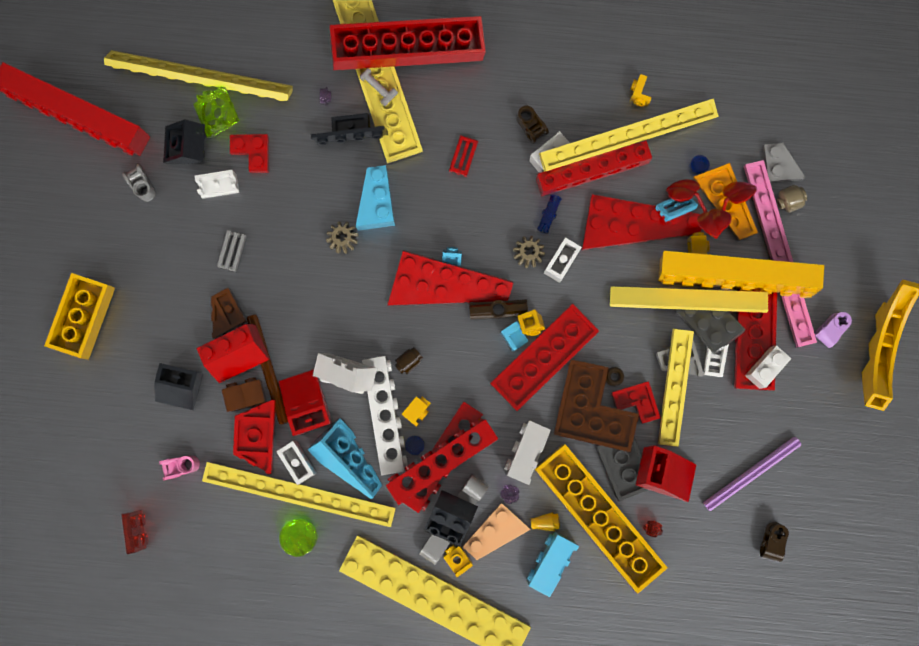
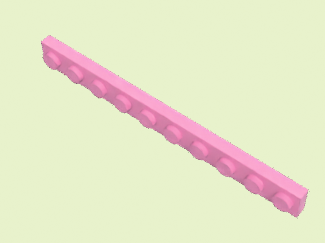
M764 160L746 164L743 167L748 183L757 187V192L752 198L770 260L793 262ZM799 294L781 296L796 348L817 343L805 299L801 298Z

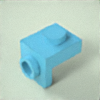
M447 247V250L443 249L442 261L461 266L462 251H459L457 247Z

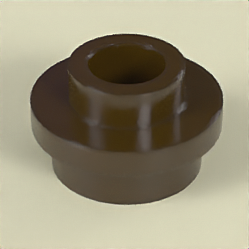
M618 367L609 368L606 382L611 386L620 385L624 381L623 371ZM612 373L617 374V380L611 379Z

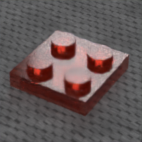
M142 510L121 514L126 553L132 554L146 549L148 536L144 532L146 519L145 515L142 514Z

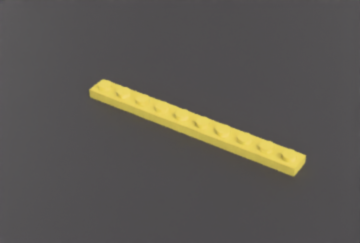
M113 50L104 57V65L112 66L115 69H128L131 72H143L151 76L158 75L168 79L184 80L187 83H199L207 87L214 86L223 90L239 91L242 94L250 93L259 97L275 98L278 101H288L293 92V86Z
M710 99L539 153L545 172L719 116L714 99Z
M211 462L206 463L202 479L203 482L387 527L392 526L396 507L302 484L297 485L293 482Z

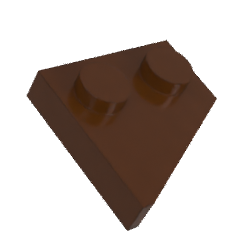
M226 288L211 296L213 339L247 322L230 288Z

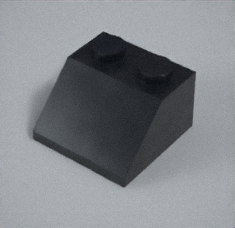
M184 119L165 126L163 163L196 164L203 162L205 155L204 140L206 137L205 124Z

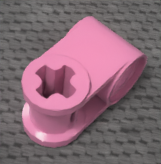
M194 455L159 461L164 473L163 481L197 471L200 466L199 459ZM187 459L192 463L190 469H187L185 466Z

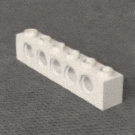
M386 356L362 360L363 364L377 368L376 373L383 372L385 376L384 380L380 383L374 379L372 391H367L381 476L405 472L404 468L408 466L407 456H403L402 453L405 443L404 437L399 435V429L402 428L400 417H396L395 410L399 408L397 398H393L392 390H395L394 379H390L389 371H392L391 361L387 360ZM380 391H386L388 394V398L384 402L378 400L377 396ZM383 410H389L391 413V418L388 421H384L381 418ZM386 429L394 431L393 439L387 440L384 437ZM394 448L397 450L398 454L395 459H390L387 456L388 449Z

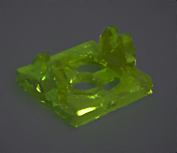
M221 86L215 91L207 90L202 92L203 95H196L198 102L193 105L201 124H205L207 138H213L240 121L226 87ZM215 98L223 100L225 104L223 106L217 105ZM210 102L212 107L210 114L205 116L206 105ZM219 107L221 109V116L216 118L214 111ZM227 111V117L224 120L223 118L225 116V112ZM213 119L217 120L215 121V125H210L208 123Z

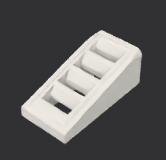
M729 344L720 350L721 354L715 355L706 346L704 375L723 377ZM710 358L720 359V362L710 361ZM709 365L718 366L719 370L709 369Z

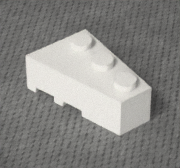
M318 353L313 376L320 378L321 382L332 383L350 392L363 394L364 391H372L377 368L330 353Z
M528 421L527 424L523 423L519 432L522 434L520 441H515L512 452H515L512 460L508 458L504 467L507 470V476L530 485V478L537 467V461L544 449L551 431L550 429L532 421Z

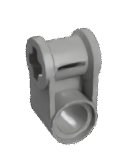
M139 163L127 173H122L137 197L145 202L154 199L155 189ZM144 188H147V192L145 194H141V191Z

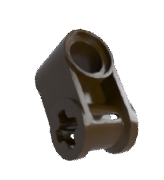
M525 105L519 109L517 122L531 143L534 144L536 139L543 134L547 135L549 133L547 126L531 106ZM528 113L530 115V119H523L521 117V114Z
M777 522L767 524L763 542L760 546V557L778 562L783 561L789 531L784 525Z

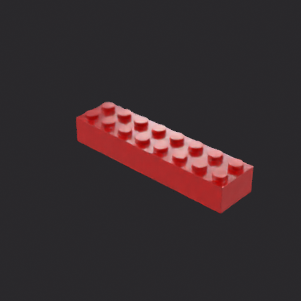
M481 16L330 25L333 70L483 61L486 53Z
M2 62L0 66V92L5 94L6 97L14 101L18 100L31 109L35 108L48 117L51 115L60 123L69 124L79 132L83 133L84 131L96 140L101 139L113 148L118 147L130 156L134 154L141 156L150 136L140 126Z

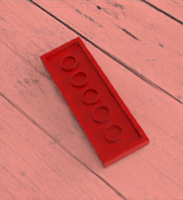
M772 292V294H768L767 313L736 311V320L745 328V331L736 338L734 389L775 391V378L766 388L759 389L745 376L770 347L776 346L777 292Z
M572 304L490 384L518 411L599 330Z

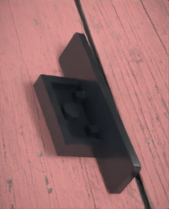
M362 113L331 117L332 132L311 134V139L319 145H326L331 141L344 143L349 139L362 141L366 137L380 139L384 135H388V130L384 126L370 127V115Z

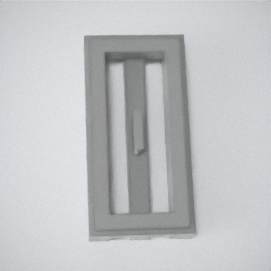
M227 230L217 267L237 272L246 235ZM231 236H233L232 243H231V246H230V250H229V253H228V257H227V260H226V264L223 265V264H224V261H225L226 254H227V250H228V247H229V243H230V240H231ZM241 238L233 263V267H231L230 263L235 250L237 239Z

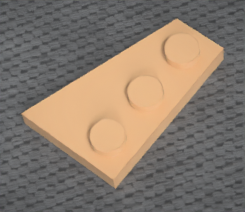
M500 503L462 547L478 560L531 529L504 504Z

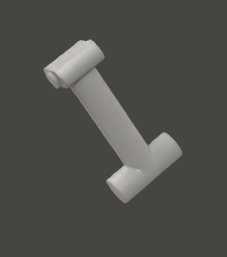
M367 68L359 78L362 81L366 80L383 96L380 103L386 106L398 92L394 88L387 91L371 75L372 71Z

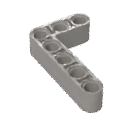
M471 474L457 497L475 505L477 501L479 502L489 486ZM431 534L419 555L436 565L450 543Z

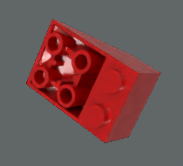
M314 369L279 381L286 416L293 436L333 424L319 378L313 376Z
M655 445L644 447L635 485L689 502L697 465L664 448Z

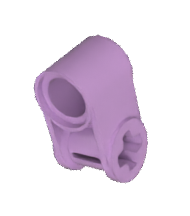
M846 312L830 315L814 333L815 337L828 348L833 347L839 341L842 334L850 327L852 322L851 316Z

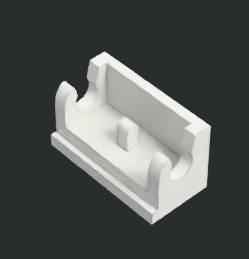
M233 170L195 176V181L199 186L197 192L202 199L239 193L237 174Z

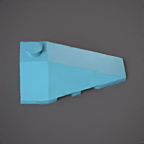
M339 418L313 442L308 451L323 466L372 499L382 487V484L373 467L367 464L363 456L365 454L363 449H359L354 440L356 436L353 431Z

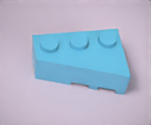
M386 165L369 167L366 170L356 222L358 231L395 226Z
M556 531L548 535L544 543L547 545L544 552L540 551L535 562L538 564L535 569L530 570L526 578L529 580V587L548 597L551 596L560 581L565 566L568 567L573 551H577L579 548L576 542Z

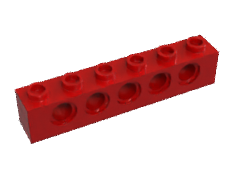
M647 140L538 173L536 181L541 196H546L649 164L652 155Z
M463 402L432 449V454L439 450L438 445L446 440L448 441L451 436L461 431L459 428L461 420H468L470 424L479 418L483 421L484 419L481 418L483 414ZM471 434L468 437L469 442L473 438V435ZM459 444L457 447H452V452L456 455L462 454V451H460L462 445ZM436 457V463H437L438 465L443 466V465L446 464V463H440V462L438 461V458ZM426 465L421 466L419 469L420 475L426 477L427 471L430 468ZM448 472L442 477L447 478L450 472ZM441 478L426 487V495L420 496L415 494L403 503L417 513L421 509L425 511L431 502L428 498L432 493L436 494L441 487V484H439ZM412 479V481L410 482L408 488L413 486V484H414L413 479Z
M480 418L470 424L471 429L466 432L462 429L454 435L456 439L450 443L446 440L438 445L439 450L435 453L427 452L421 456V462L418 464L412 462L404 468L406 472L400 476L396 473L388 478L389 483L386 484V487L398 506L497 441L498 437L486 419L483 421ZM473 432L478 433L480 436V441L477 444L469 442L468 437ZM456 443L461 444L464 448L460 455L452 452V446ZM440 454L445 455L447 458V463L443 466L436 463V457ZM423 465L430 468V474L426 477L421 476L419 473V469ZM407 476L411 477L414 481L413 486L409 488L403 485V478Z

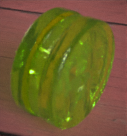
M292 520L280 532V545L291 556H304L315 547L318 538L317 530L308 520Z

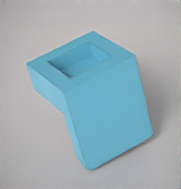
M518 321L500 333L513 352L528 342V339L522 333Z

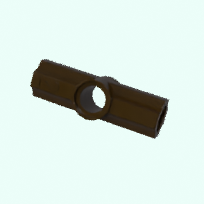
M527 299L469 303L470 320L518 317V315L528 312ZM501 305L504 312L496 314L493 311V307Z

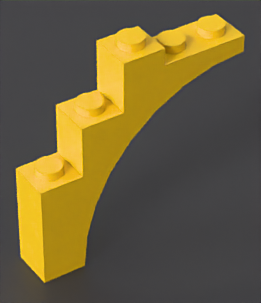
M902 279L888 302H883L875 314L877 331L868 343L870 360L861 372L864 404L867 407L884 411L893 399L892 382L896 352L908 315L919 296L918 283Z

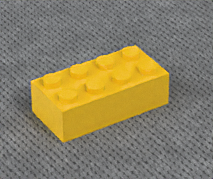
M71 273L44 346L89 360L115 288Z

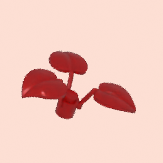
M690 179L679 180L666 189L669 197L679 202L690 200L693 196H696L703 209V213L698 216V224L706 233L716 239L729 226L732 220L731 215L725 211L728 201L730 200L734 204L743 203L757 192V187L753 184L746 182L730 183L723 189V195L726 198L724 199L722 210L711 209L708 212L697 192L700 189L698 182Z

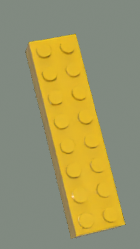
M663 251L660 258L658 281L664 285L680 283L684 287L701 285V288L704 289L721 287V290L732 291L734 288L740 289V291L752 292V290L768 292V294L777 292L781 296L799 294L801 298H812V296L823 289L824 265Z
M562 444L537 465L534 470L637 594L668 568L566 444Z

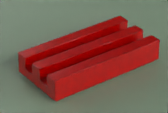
M460 135L449 172L467 177L478 140ZM466 141L458 169L454 168L462 142ZM470 143H473L465 171H463L462 166Z

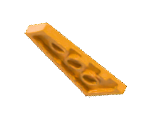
M730 163L693 177L700 184L701 190L714 208L722 210L724 199L726 198L723 195V189L728 184L737 182ZM729 200L725 211L732 217L728 227L736 238L740 241L757 234L758 231L746 202L734 204Z

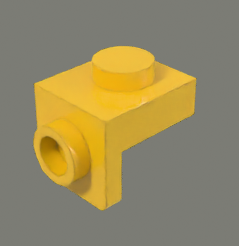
M640 74L638 80H633L630 88L633 91L630 101H633L635 105L640 107L648 106L651 101V97L641 94L647 76Z

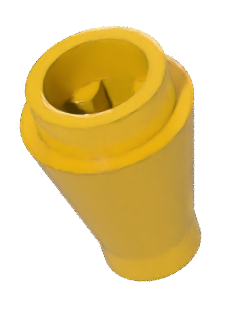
M551 512L531 518L532 530L538 529L555 532L556 529H560L558 513L554 514Z

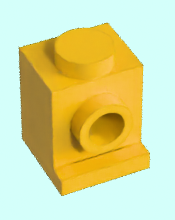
M693 233L687 239L688 253L707 254L710 251V243L707 241L704 233Z
M536 309L518 315L523 334L535 336L540 334L542 330H545L542 316Z
M416 396L402 415L417 427L419 425L417 420L420 419L422 421L429 413L426 409L431 403L423 396L420 399Z
M453 544L444 551L446 554L443 558L456 577H459L473 566L472 561L461 546L455 547ZM458 556L461 558V561L455 563L453 558Z

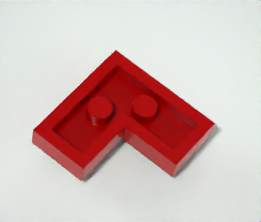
M268 134L230 135L231 155H249L250 173H269Z
M649 381L611 392L616 409L622 410L635 406L641 424L661 418Z

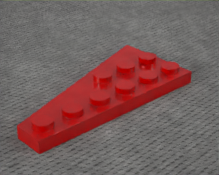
M592 194L582 250L691 236L693 233L701 232L702 228L697 221L700 214L688 212L666 222L664 220L665 216L660 215V210L657 211L655 209L656 206Z
M403 250L388 305L508 301L513 281Z

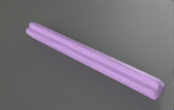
M797 437L791 438L704 501L703 504L706 509L712 511L801 446Z

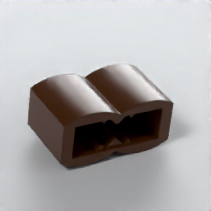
M256 377L245 379V383L238 385L237 382L227 384L226 388L222 389L227 412H234L267 402L262 380H256Z

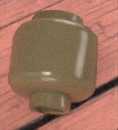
M792 185L779 191V198L776 199L780 209L791 213L805 206L807 194L803 187Z

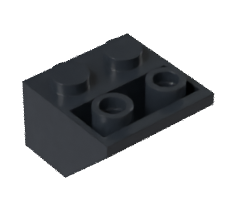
M159 363L155 378V402L194 410L203 373Z
M441 490L424 531L460 547L478 506Z

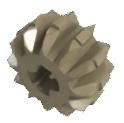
M339 221L337 222V228L331 225L333 232L327 231V235L330 238H327L326 241L331 243L329 246L331 250L336 248V253L339 254L341 249H343L344 254H347L348 247L350 250H354L351 244H358V240L353 238H357L359 235L357 232H354V226L349 227V223L345 222L342 227ZM341 234H344L345 237H347L344 238L345 241L341 242V240L338 239V237L341 238Z
M524 236L522 237V242H516L518 247H514L513 252L518 253L514 255V259L521 258L518 265L526 262L525 268L529 267V263L534 268L536 267L535 261L538 263L543 261L540 257L545 256V252L540 250L544 249L545 246H538L539 238L533 242V236H530L529 241ZM531 248L533 250L532 254L527 256L525 254L526 250Z

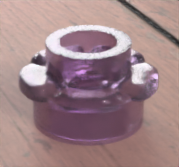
M328 87L326 89L320 88V104L327 106V102H331V91H328Z
M506 485L501 491V498L507 504L515 503L519 500V489L516 486Z

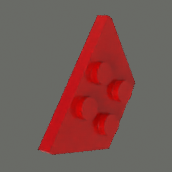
M276 399L235 415L233 455L240 459H245L249 464L259 467L267 474H272Z

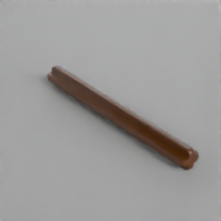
M256 314L248 316V324L256 325L269 355L258 316ZM270 359L262 363L261 367L271 400L276 399L275 413L278 423L283 425L288 423V419Z

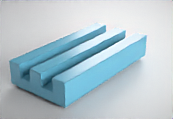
M693 198L682 203L668 199L657 204L655 209L657 211L660 210V215L665 216L664 220L667 222L695 210L698 204Z

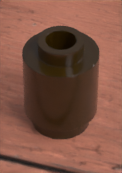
M413 347L412 349H407L395 359L397 364L394 366L401 374L404 372L409 374L421 364L420 361L424 358Z

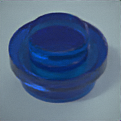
M703 155L695 156L690 163L692 171L696 174L705 173L710 166L709 160Z
M411 436L406 440L405 448L408 453L418 455L424 449V441L419 436Z

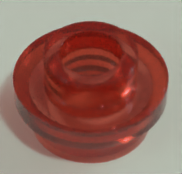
M649 520L643 527L646 534L651 537H657L663 533L662 525L656 521Z

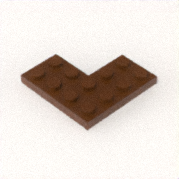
M571 359L554 435L631 452L639 414L601 405L609 367Z

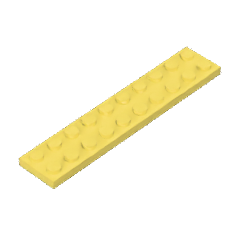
M333 0L340 24L379 22L372 0ZM395 67L369 68L372 71L371 75L387 91L394 88L398 92L386 106H383L380 103L383 96L366 80L362 81L359 78L374 126H384L388 130V135H384L383 138L379 139L387 164L423 152ZM367 68L356 69L358 78Z
M357 535L339 570L479 646H522L531 629L530 625Z

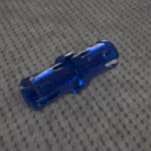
M550 195L546 209L542 211L543 216L537 227L538 231L542 232L543 230V233H549L552 221L556 219V211L562 200L561 197L557 196L555 200V195Z

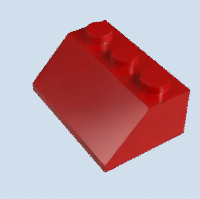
M245 324L196 348L203 366L218 383L229 380L270 360L258 329L254 324Z

